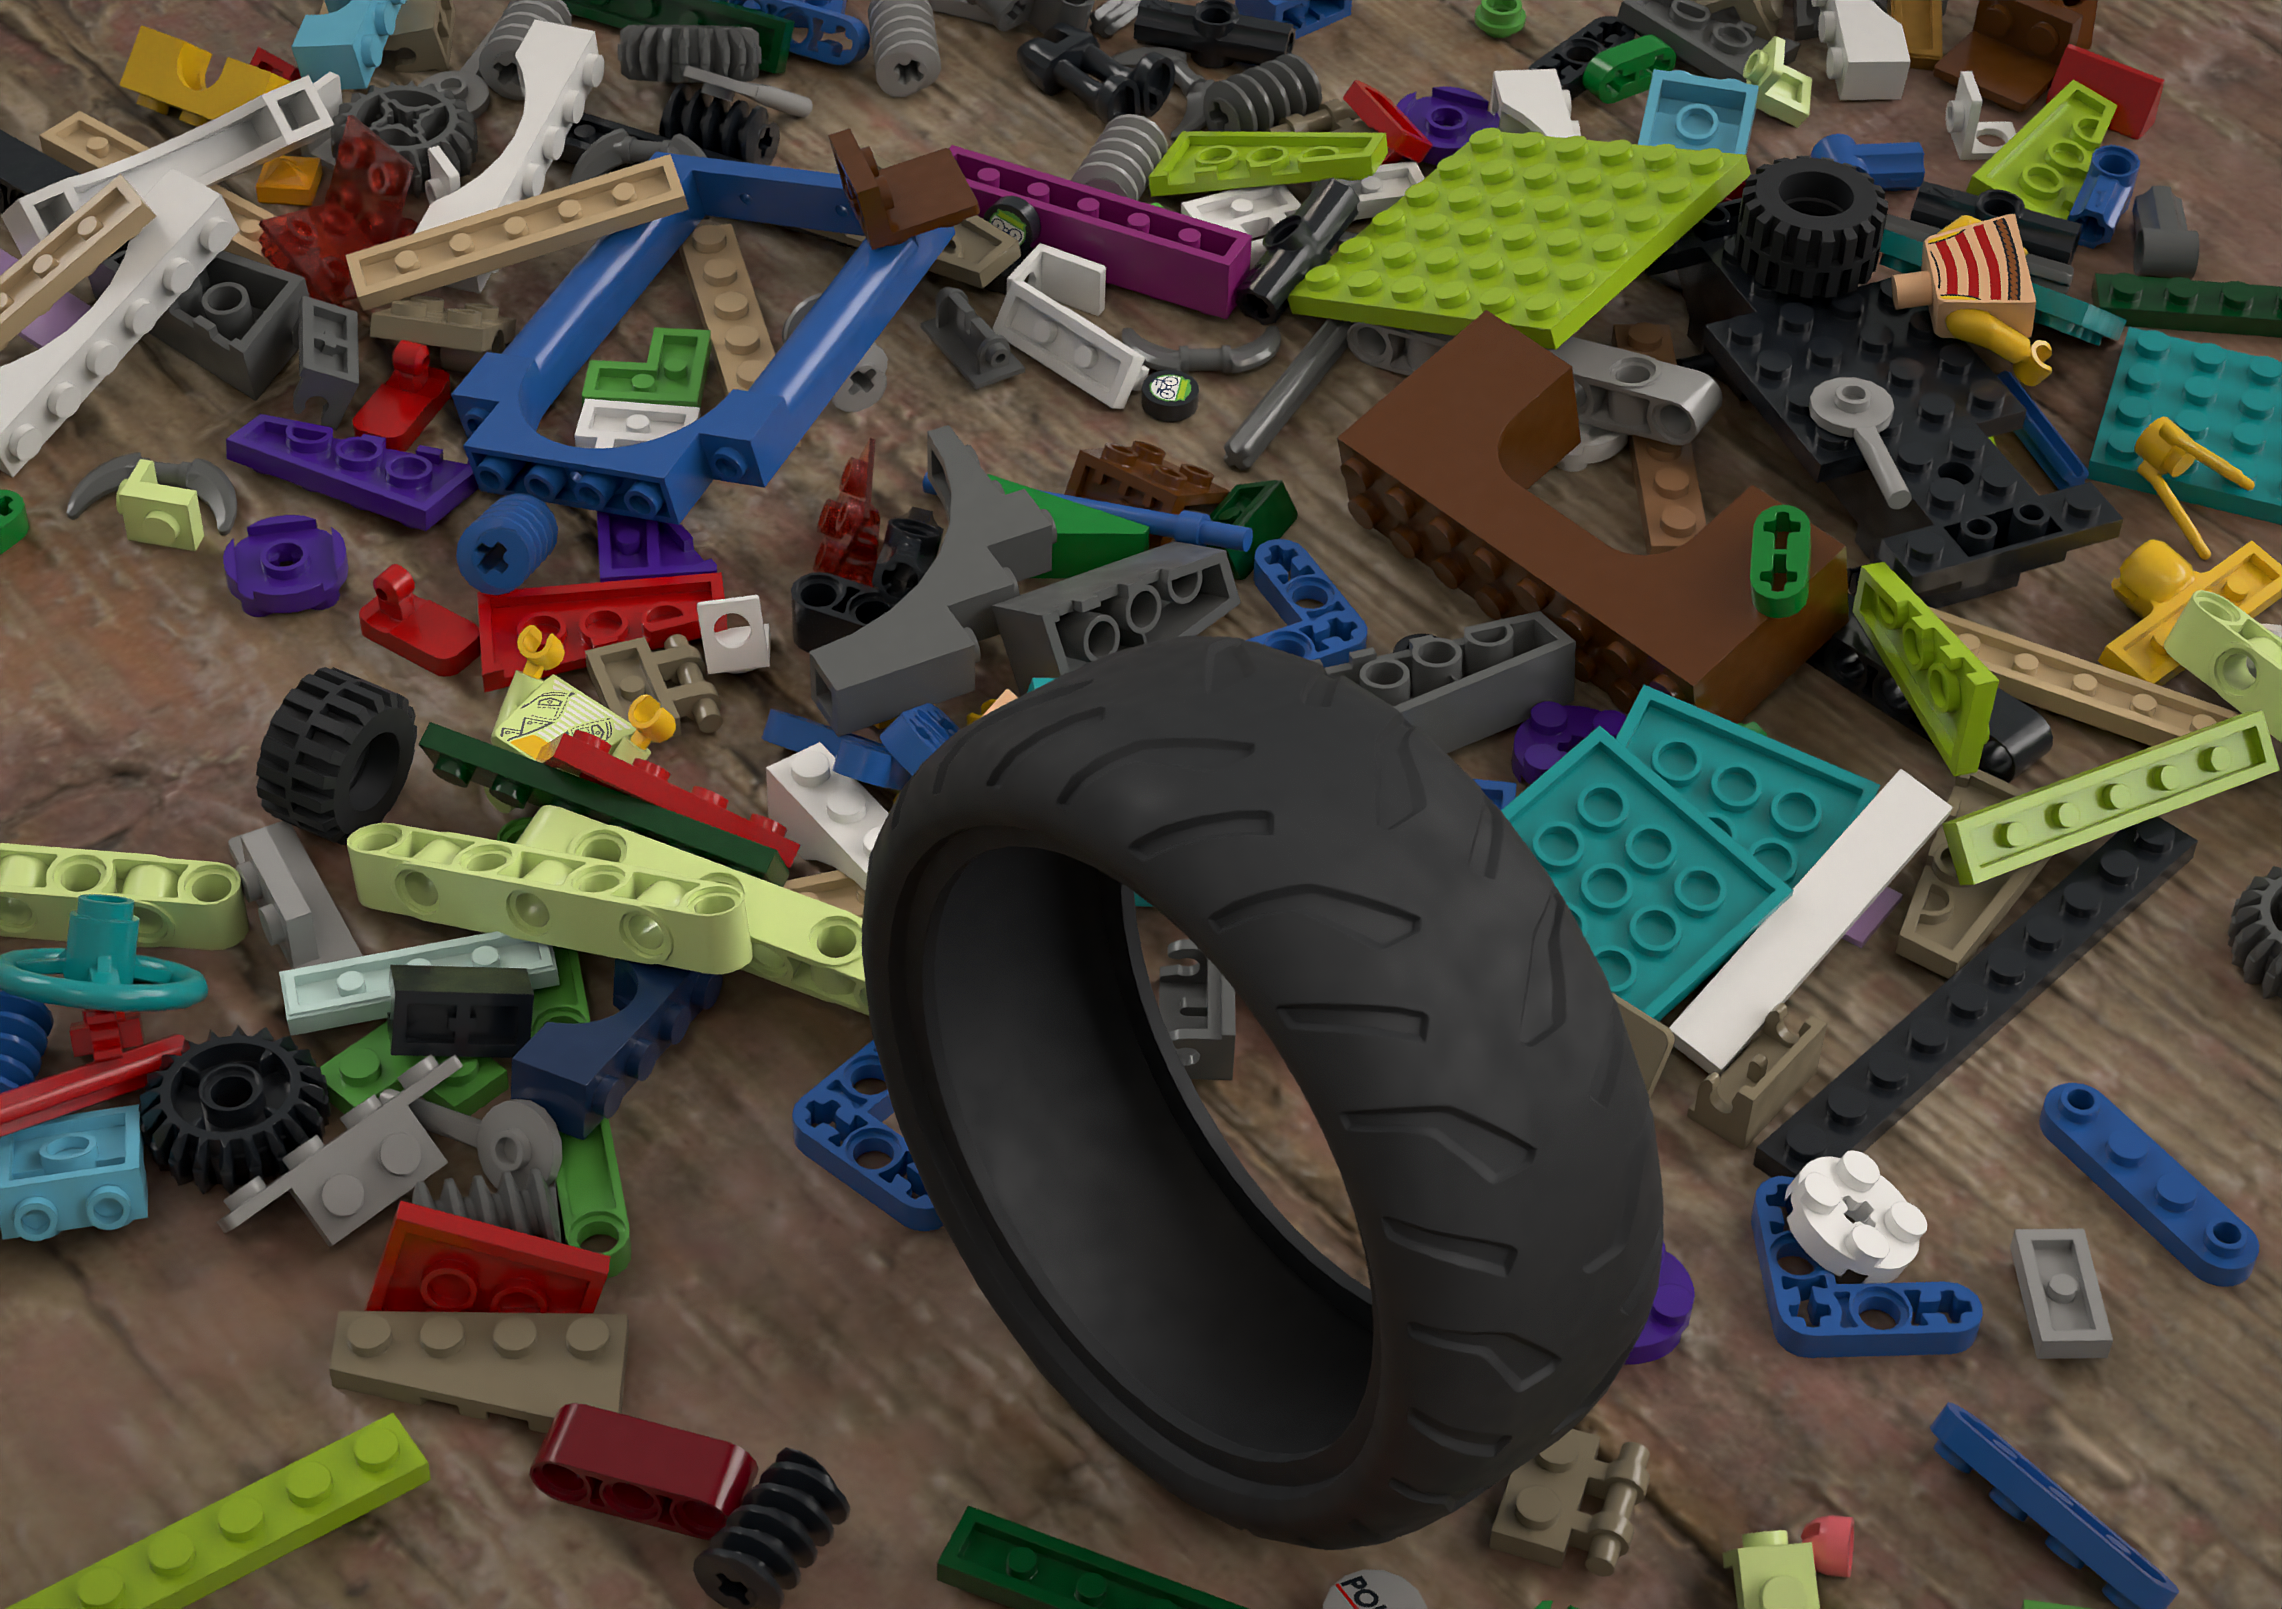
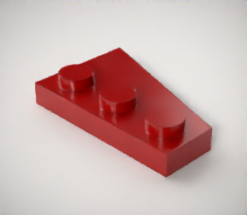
M400 1200L364 1311L594 1314L608 1276L611 1256Z

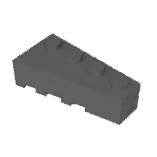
M129 241L103 261L94 273L88 276L95 299L98 300L112 282L125 257ZM221 251L195 278L190 288L183 292L162 314L148 333L257 401L298 350L293 345V328L299 317L298 304L302 295L309 297L305 277L233 253Z
M1173 541L993 604L991 607L1020 696H1023L1027 693L1032 678H1058L1107 654L1161 639L1172 640L1180 636H1197L1241 602L1226 550Z
M1537 611L1464 627V638L1449 640L1446 638H1434L1431 634L1409 639V649L1377 656L1374 648L1371 647L1349 652L1348 663L1325 667L1324 669L1335 678L1341 675L1345 676L1399 710L1414 727L1418 726L1447 754L1526 721L1530 718L1532 708L1538 703L1552 701L1563 706L1573 702L1576 641L1542 612ZM1320 659L1311 660V661H1314V662H1317V663L1322 664V662H1321Z

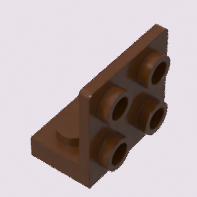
M1979 0L1973 30L1935 64L1933 76L1957 88L1961 71H1972L1982 97L1994 101L2004 109L2025 112L2050 88L2066 47L2069 44L2076 46L2083 15L2047 0Z
M850 128L828 135L843 191L872 250L883 246L902 244L910 237L937 228L956 226L964 219L980 213L978 201L949 148L878 170L871 148L867 146L860 149Z
M1133 441L1131 447L1107 442L1104 448L1079 450L1064 494L1179 515L1183 511L1184 506L1221 503L1229 494V490L1212 483L1214 475L1211 472L1191 464H1181L1178 467L1164 460L1166 455L1164 450L1145 442ZM1149 534V550L1170 543L1173 538Z

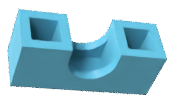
M324 0L329 14L305 15L291 46L301 78L309 75L311 81L315 83L327 73L332 72L340 76L341 90L367 89L375 68L381 64L382 51L388 36L394 33L395 20L401 5L405 4L407 0Z

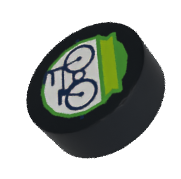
M1017 196L999 198L985 212L983 217L987 222L1017 239L1021 253L1026 251L1040 235L1041 222L1036 210L1026 200Z
M1163 370L1149 375L1142 384L1141 405L1149 416L1164 422H1178L1191 417L1197 411L1199 385L1189 374L1176 370Z

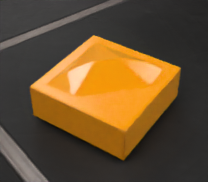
M280 156L264 163L256 184L258 202L312 206L323 175L321 158Z

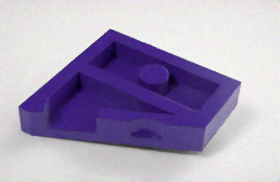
M597 511L600 582L717 573V564L711 558L704 561L694 550L693 537L682 524L677 525Z

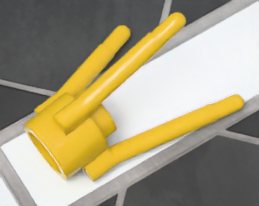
M2158 418L2142 432L2135 444V453L2144 460L2137 468V472L2151 483L2199 557L2207 560L2211 556L2210 550L2162 475L2169 473L2172 477H2178L2196 459L2247 491L2253 490L2255 483L2243 475L2241 470L2193 441L2188 434L2169 418Z

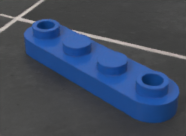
M2065 1083L2052 1088L2047 1093L2039 1118V1125L2044 1136L2193 1275L2208 1284L2221 1287L2235 1286L2249 1278L2259 1254V1241L2249 1226L2098 1090L2080 1083Z
M1948 1402L1930 1425L1931 1431L1938 1438L1933 1448L1944 1460L1966 1474H1969L1974 1469L1993 1485L1988 1495L1998 1506L2021 1521H2025L2030 1516L2050 1533L2044 1541L2045 1544L2071 1566L2082 1569L2086 1564L2107 1582L2102 1592L2120 1609L2168 1608L2178 1595L2179 1590L2163 1572L1985 1423L1956 1404Z

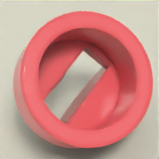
M1829 1515L1817 1517L1806 1524L1801 1534V1543L1812 1542L1815 1572L1826 1576L1850 1578L1854 1550L1853 1517Z

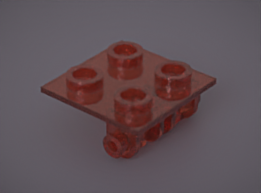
M348 115L343 137L338 146V156L331 183L325 195V205L322 214L363 249L414 234L419 226L418 223L411 218L401 216L415 166L355 116Z
M336 201L259 222L258 225L264 230L258 239V242L263 246L261 254L275 268L305 277L310 298L346 308L343 305L345 301L358 298L345 255L375 245L355 224L353 217L346 210L342 209Z
M870 438L859 459L850 457L847 461L839 484V491L841 492L836 501L828 498L821 510L817 523V532L824 534V538L816 553L813 571L816 573L833 574L874 588L872 578L878 560L881 516L871 503L876 440Z

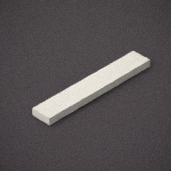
M1900 769L1793 888L1792 896L1759 926L1669 1027L1674 1034V1047L1709 1074L1716 1072L1721 1075L1764 1027L1765 1018L1776 1005L1785 1003L1948 818L1953 807L1904 770Z

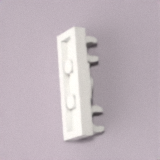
M1011 282L992 330L997 335L1005 337L1010 344L1109 407L1124 409L1131 391L1141 390L1142 384L1149 372V368L1142 366L1146 357L1026 282Z

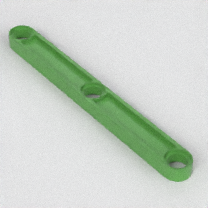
M533 817L511 820L502 826L497 834V841L515 844ZM552 946L560 985L533 990L531 1038L547 1022L568 1024L590 1022L577 950ZM604 1118L584 1141L559 1132L562 1140V1163L555 1179L566 1245L581 1248L580 1245L584 1240L599 1234L611 1236L618 1241L616 1246L610 1251L601 1253L611 1256L608 1279L617 1276L626 1269L631 1260L632 1248L629 1222L609 1119Z

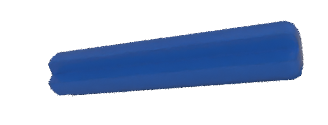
M2003 371L1996 375L2027 410L2023 428L2013 432L2058 490L2085 484L2089 471L2013 374Z

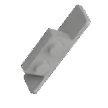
M281 821L233 837L228 841L230 853L237 864L236 870L241 877L244 896L249 903L257 902L259 918L268 942L271 946L279 944L291 969L363 956L291 824Z
M430 1054L397 1077L404 1088L397 1095L381 1104L376 1095L373 1094L343 1115L340 1120L347 1130L324 1145L319 1136L315 1135L282 1158L289 1171L266 1186L260 1176H257L223 1201L231 1212L218 1220L217 1224L224 1233L229 1232L283 1193L289 1191L328 1247L333 1246L414 1188L416 1182H422L448 1163L408 1105L463 1067L462 1063L454 1055L438 1064L433 1055Z

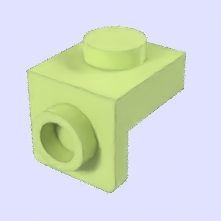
M1774 36L1762 50L1757 49L1750 55L1744 67L1743 77L1747 79L1746 84L1759 86L1756 103L1757 109L1798 128L1810 114L1812 78L1784 65L1785 40Z
M140 459L129 479H124L120 483L116 497L117 511L123 514L127 539L196 551L204 538L197 491L158 484L154 462Z
M1787 1530L1742 1534L1743 1548L1722 1553L1724 1568H1733L1738 1609H1820L1812 1542L1788 1544Z

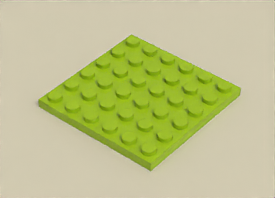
M1498 128L1482 129L1472 134L1469 142L1456 153L1441 160L1437 168L1420 183L1410 186L1405 191V195L1389 209L1375 215L1372 223L1358 235L1343 242L1327 264L1308 271L1305 279L1292 290L1287 299L1292 314L1452 336L1459 334L1487 310L1542 347L1556 350L1751 175L1747 156L1744 154L1722 153L1721 150L1716 148L1690 150L1676 148L1672 144L1647 146L1631 144L1627 140L1605 142L1587 140L1584 136L1562 138L1543 136L1540 132L1519 134L1501 132Z

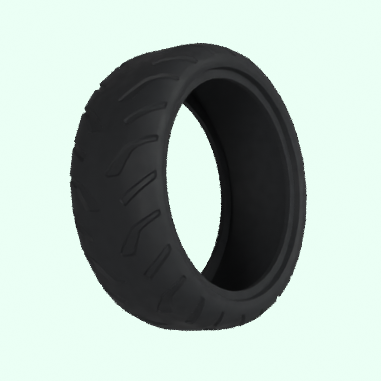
M1180 636L1172 640L1161 639L1107 654L1075 671L1065 673L984 715L945 741L920 765L902 788L880 829L869 855L862 918V959L869 1018L891 1104L929 1199L978 1287L1046 1380L1116 1452L1183 1502L1242 1531L1245 1528L1259 1538L1307 1548L1345 1550L1390 1542L1397 1537L1418 1531L1457 1511L1559 1441L1582 1421L1606 1394L1623 1367L1645 1327L1658 1290L1664 1238V1205L1654 1116L1649 1104L1650 1098L1619 1006L1610 990L1607 978L1564 898L1554 885L1549 874L1499 807L1484 794L1482 788L1418 726L1414 727L1399 710L1345 676L1341 675L1335 678L1329 675L1320 663L1261 643L1245 641L1243 638ZM1134 892L1154 906L1181 930L1221 972L1269 1036L1299 1085L1326 1138L1344 1182L1365 1253L1370 1289L1352 1278L1324 1256L1281 1214L1244 1168L1201 1101L1174 1047L1151 987L1137 926Z

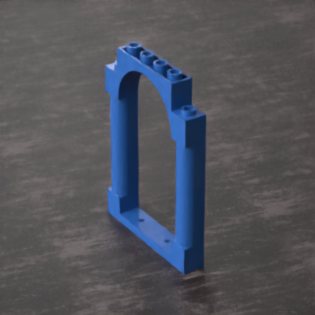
M655 152L649 160L671 154L689 210L599 237L501 354L486 352L452 392L453 401L468 439L463 447L479 490L505 496L515 493L532 495L547 503L679 525L713 480L765 488L956 234L954 226L937 228L910 237L902 244L883 246L874 250L871 249L865 238L748 391L733 389L715 408L693 423L665 436L622 447L581 448L554 442L537 433L539 423L547 409L706 215L865 236L843 191L839 174Z

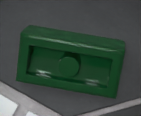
M1270 480L1238 484L1209 515L1211 521L1251 528L1253 539L1251 547L1247 552L1206 545V547L1226 550L1233 578L1237 580L1246 579L1254 569L1256 549L1266 541L1280 539L1298 517L1297 510L1283 481Z

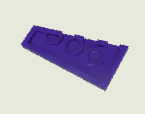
M259 414L226 438V458L228 460L250 467L258 473L269 474L297 484L307 491L319 492L344 501L357 509L368 510L399 521L409 528L427 531L479 489L469 460H467V464L444 460L443 449L419 445L416 449V454L386 448V438L363 434L362 437H349L342 440L333 438V428L265 414Z

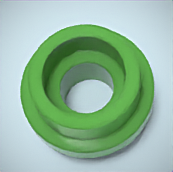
M1482 0L1475 10L1474 20L1476 25L1488 35L1496 38H1505L1523 29L1526 13L1522 8L1521 0Z

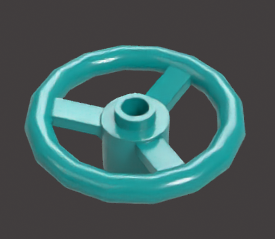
M103 894L80 895L77 910L70 912L66 948L13 950L0 955V990L12 996L40 1003L117 1012H160L186 1009L204 1001L208 995L206 979L199 971L180 963L136 954L140 918L133 915L135 901L120 896ZM42 974H64V978L51 977ZM133 981H139V982H146V983H150V984H154V985L132 984V983H133Z

